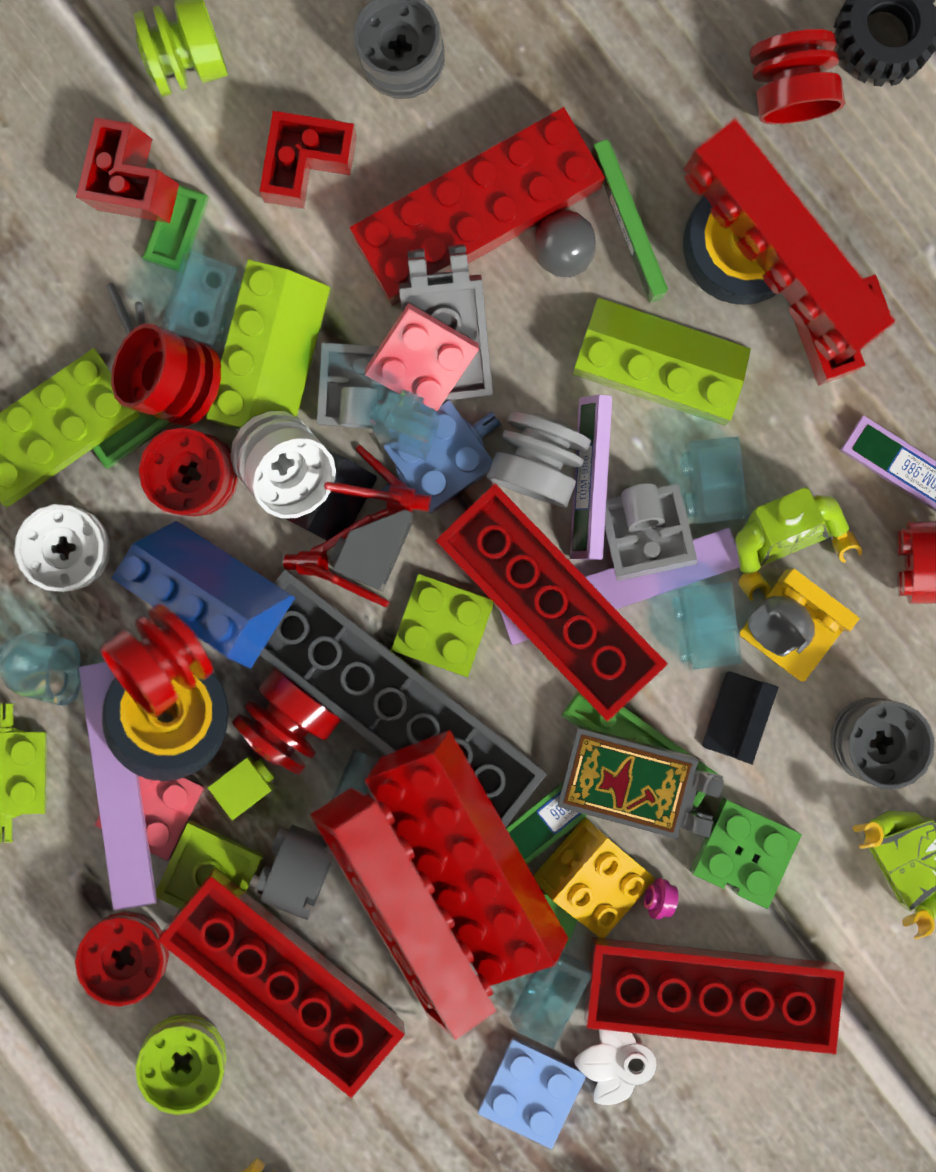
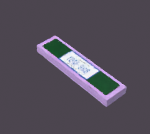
M593 395L579 398L577 432L590 439L591 443L587 452L576 450V455L581 457L584 462L582 467H575L574 480L576 484L573 493L569 559L602 560L612 396Z
M863 415L843 444L840 452L936 512V461Z

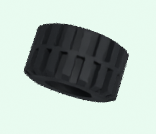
M846 0L834 23V28H836L834 33L836 44L839 45L836 53L838 54L839 61L846 59L848 62L844 69L849 74L856 70L860 73L857 80L866 83L868 78L874 79L873 86L880 87L887 80L893 86L900 84L904 78L909 80L915 76L936 50L935 0ZM878 12L890 13L896 16L906 27L908 43L900 47H888L879 43L869 31L867 17Z

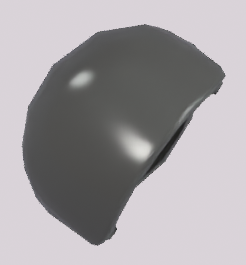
M557 211L546 216L539 223V228L536 229L535 247L539 264L556 277H573L586 271L596 252V238L591 223L578 212Z
M771 596L764 600L749 616L748 627L753 637L765 649L778 656L784 657L797 649V653H801L815 636V624L807 608L791 597Z

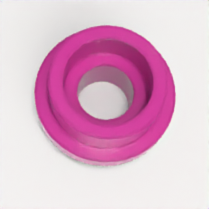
M658 878L654 881L653 885L647 887L644 895V906L648 909L649 916L652 919L670 918L674 914L678 904V889L675 885H671L667 879Z

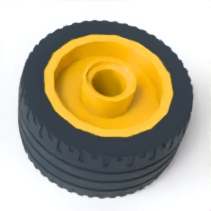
M703 196L694 207L687 221L683 236L685 262L692 278L707 294L730 304H754L776 296L777 294L767 286L762 275L765 273L756 260L751 262L741 253L737 246V236L729 227L724 229L718 224L711 213L713 206Z
M213 673L205 680L199 679L194 675L197 684L192 690L185 689L175 680L171 681L178 695V701L163 712L172 717L173 721L169 723H163L157 717L154 718L147 714L130 697L118 680L114 678L105 695L102 710V726L107 745L115 758L132 773L154 781L182 779L206 766L221 747L229 718L225 692L218 678Z

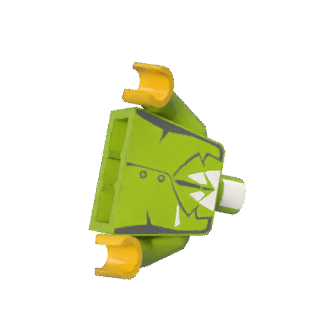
M805 487L759 506L752 511L744 528L737 534L735 542L740 570L744 573L740 577L738 584L750 601H753V591L758 587L765 596L770 593V585L758 572L761 566L828 539L830 535L833 537L832 546L841 562L846 563L843 554L848 549L855 548L859 556L862 555V548L854 533L848 531V523L836 499L827 495L818 494L812 496L809 488Z
M888 810L868 823L854 825L853 832L864 831L866 836L864 843L858 845L859 848H869L901 906L910 912L915 909L914 914L903 918L902 924L905 927L914 923L917 924L918 932L914 936L916 940L931 935L935 930L934 920L936 919L935 821L927 816L922 817L916 811Z

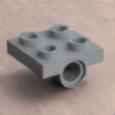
M322 343L317 413L318 426L399 430L401 395L365 375L366 366L380 346Z
M679 483L657 488L654 484H639L625 489L619 497L606 499L605 533L617 581L697 564V556Z

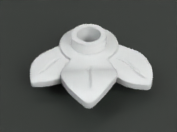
M599 1030L601 1043L584 1049L575 1057L574 1062L586 1077L598 1082L594 1090L595 1103L602 1105L617 1104L629 1098L635 1085L644 1084L654 1076L657 1067L656 1057L648 1046L636 1043L632 1033ZM634 1058L641 1059L644 1062L643 1068L640 1071H632L628 1066L630 1060Z

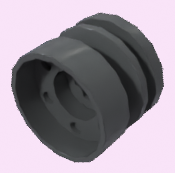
M371 0L360 11L354 26V45L368 82L381 94L394 99L415 98L428 92L439 80L445 66V48L441 37L440 24L433 8L424 0ZM402 48L408 49L407 52L403 53L402 58L396 57V55L401 53Z
M865 697L850 703L838 714L831 729L830 746L835 761L847 774L881 789H900L914 784L927 772L934 757L935 739L929 722L918 710L901 702L884 698ZM877 734L882 735V741L876 743V748L870 746V740L875 739Z

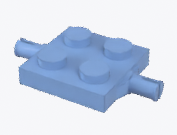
M448 400L440 406L436 414L431 412L383 447L395 463L399 476L397 479L407 484L408 488L416 489L418 494L431 496L429 513L432 514L489 473L493 460L484 449L482 437L498 426H501V423L495 414L490 411L489 414L472 425L461 417L451 401ZM388 484L380 490L388 492L391 485Z

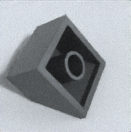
M403 510L350 531L347 539L339 537L330 557V560L336 563L333 570L383 592L415 517L413 513Z

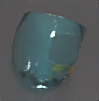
M30 631L18 633L0 647V676L4 685L9 690L20 696L58 706L67 705L77 699L81 687L79 673L81 659L79 649L74 641L49 632ZM50 669L58 670L65 674L64 685L57 694H53L50 689Z

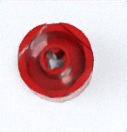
M936 521L908 522L906 529L897 532L898 556H905V571L898 572V595L907 596L909 604H936Z

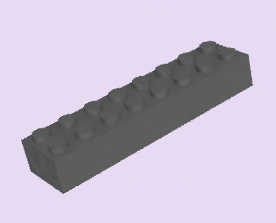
M284 570L274 584L293 595L295 599L263 648L260 656L385 754L393 753L450 730L506 827L547 775L546 771L290 571Z

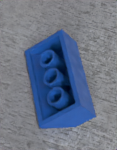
M174 521L134 542L111 579L152 607L157 603L163 604L181 619L200 640L225 657L249 668H252L295 599L293 595L178 521Z

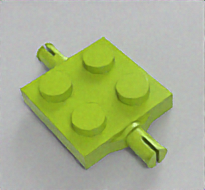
M0 703V843L3 841L4 843L13 842V818L23 814L46 813L47 731L26 732L19 728H14V703Z

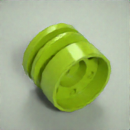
M174 0L177 19L172 21L168 20L160 5L153 6L157 25L151 27L144 10L133 13L136 24L135 39L148 76L156 84L162 97L172 94L168 77L171 74H175L182 91L188 89L186 69L192 67L203 84L228 76L226 64L204 0Z
M188 1013L171 1015L155 1024L143 1042L135 1067L137 1086L148 1103L161 1112L182 1115L194 1113L211 1102L220 1090L227 1060L225 1041L217 1027L204 1017ZM176 1052L182 1056L190 1053V1066L184 1062L178 1066L175 1063Z

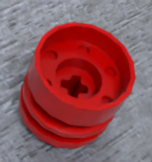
M824 29L792 31L772 36L751 47L749 51L750 62L756 66L752 71L753 79L757 82L768 83L759 88L755 94L759 120L762 123L776 125L804 122L832 114L843 108L846 103L842 77L837 73L826 72L835 67L839 62L838 54L832 51L837 45L835 34L832 31Z
M144 323L134 328L120 345L112 366L111 387L114 398L121 406L154 415L156 418L168 420L177 425L189 426L197 423L209 411L216 399L221 382V363L217 352L210 345L196 342L189 337L179 336L176 332L158 325Z
M188 428L166 430L153 438L143 451L139 465L141 487L149 501L164 512L181 516L197 517L211 515L225 507L236 492L239 477L234 472L230 458L231 449L227 444L214 435ZM189 467L197 468L196 471L202 474L199 481L192 480V477L187 474Z
M159 603L149 609L151 621L143 616L136 619L135 625L142 640L139 641L127 631L122 630L100 647V653L105 663L121 686L147 714L154 718L178 701V695L171 681L175 680L185 689L192 690L197 684L194 675L199 679L205 680L213 673L211 662L194 632L170 609Z
M274 667L258 688L270 702L267 708L248 701L244 707L257 721L254 722L238 714L231 723L243 735L247 744L262 757L276 766L279 765L300 775L306 765L294 753L295 750L312 759L316 751L305 737L310 733L326 741L342 719Z
M124 911L110 914L86 933L78 945L75 967L78 981L89 996L101 1004L121 1007L136 1004L151 994L167 969L170 955L169 950L157 941L162 932L158 923L145 914ZM125 946L131 948L130 956L135 958V961L129 960L126 965H122L119 963L121 956L115 953V951H121Z

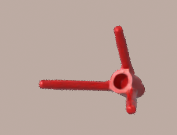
M362 445L356 447V452L391 485L389 491L333 482L324 483L325 490L387 501L386 509L371 515L373 522L403 510L411 513L414 509L429 512L431 506V496L418 494L416 489L408 488L407 484L397 479Z
M367 515L324 543L312 547L310 551H300L298 554H286L284 556L283 566L285 570H295L299 575H310L325 579L383 607L389 605L387 599L330 572L328 569L327 551L336 545L339 537L347 539L350 531L373 522L371 515Z

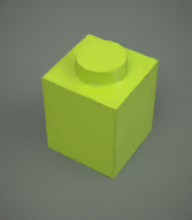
M251 755L210 785L208 789L233 821L276 788L271 782L275 775L262 758L255 761Z

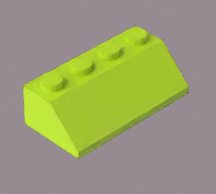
M247 260L221 360L220 386L206 419L212 424L240 430L253 417L268 411H285L298 417L331 290L330 286L285 268Z
M598 297L572 375L725 426L732 419L745 380L751 348Z

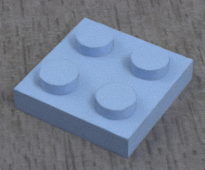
M512 1036L478 1108V1114L552 1149L586 1076L578 1067Z

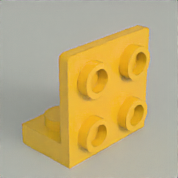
M792 568L784 571L763 601L771 596L791 597L806 607L815 624V636L812 642L801 653H797V649L782 657L765 649L753 637L748 627V621L739 631V636L798 681L804 682L842 631H851L860 617L796 569Z
M586 817L582 819L534 874L538 885L556 904L599 938H605L645 893L647 887L655 881L654 876L613 843Z

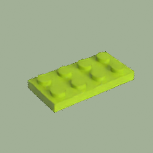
M92 348L0 412V503L5 507L11 506L141 416L139 411L121 406L114 398L111 387L112 371L95 348Z

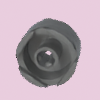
M292 824L289 829L280 828L272 847L273 855L277 857L272 868L264 866L256 889L258 890L257 893L262 895V903L308 920L310 910L305 908L306 903L312 906L315 905L331 866L330 859L332 855L327 854V850L330 851L321 835Z

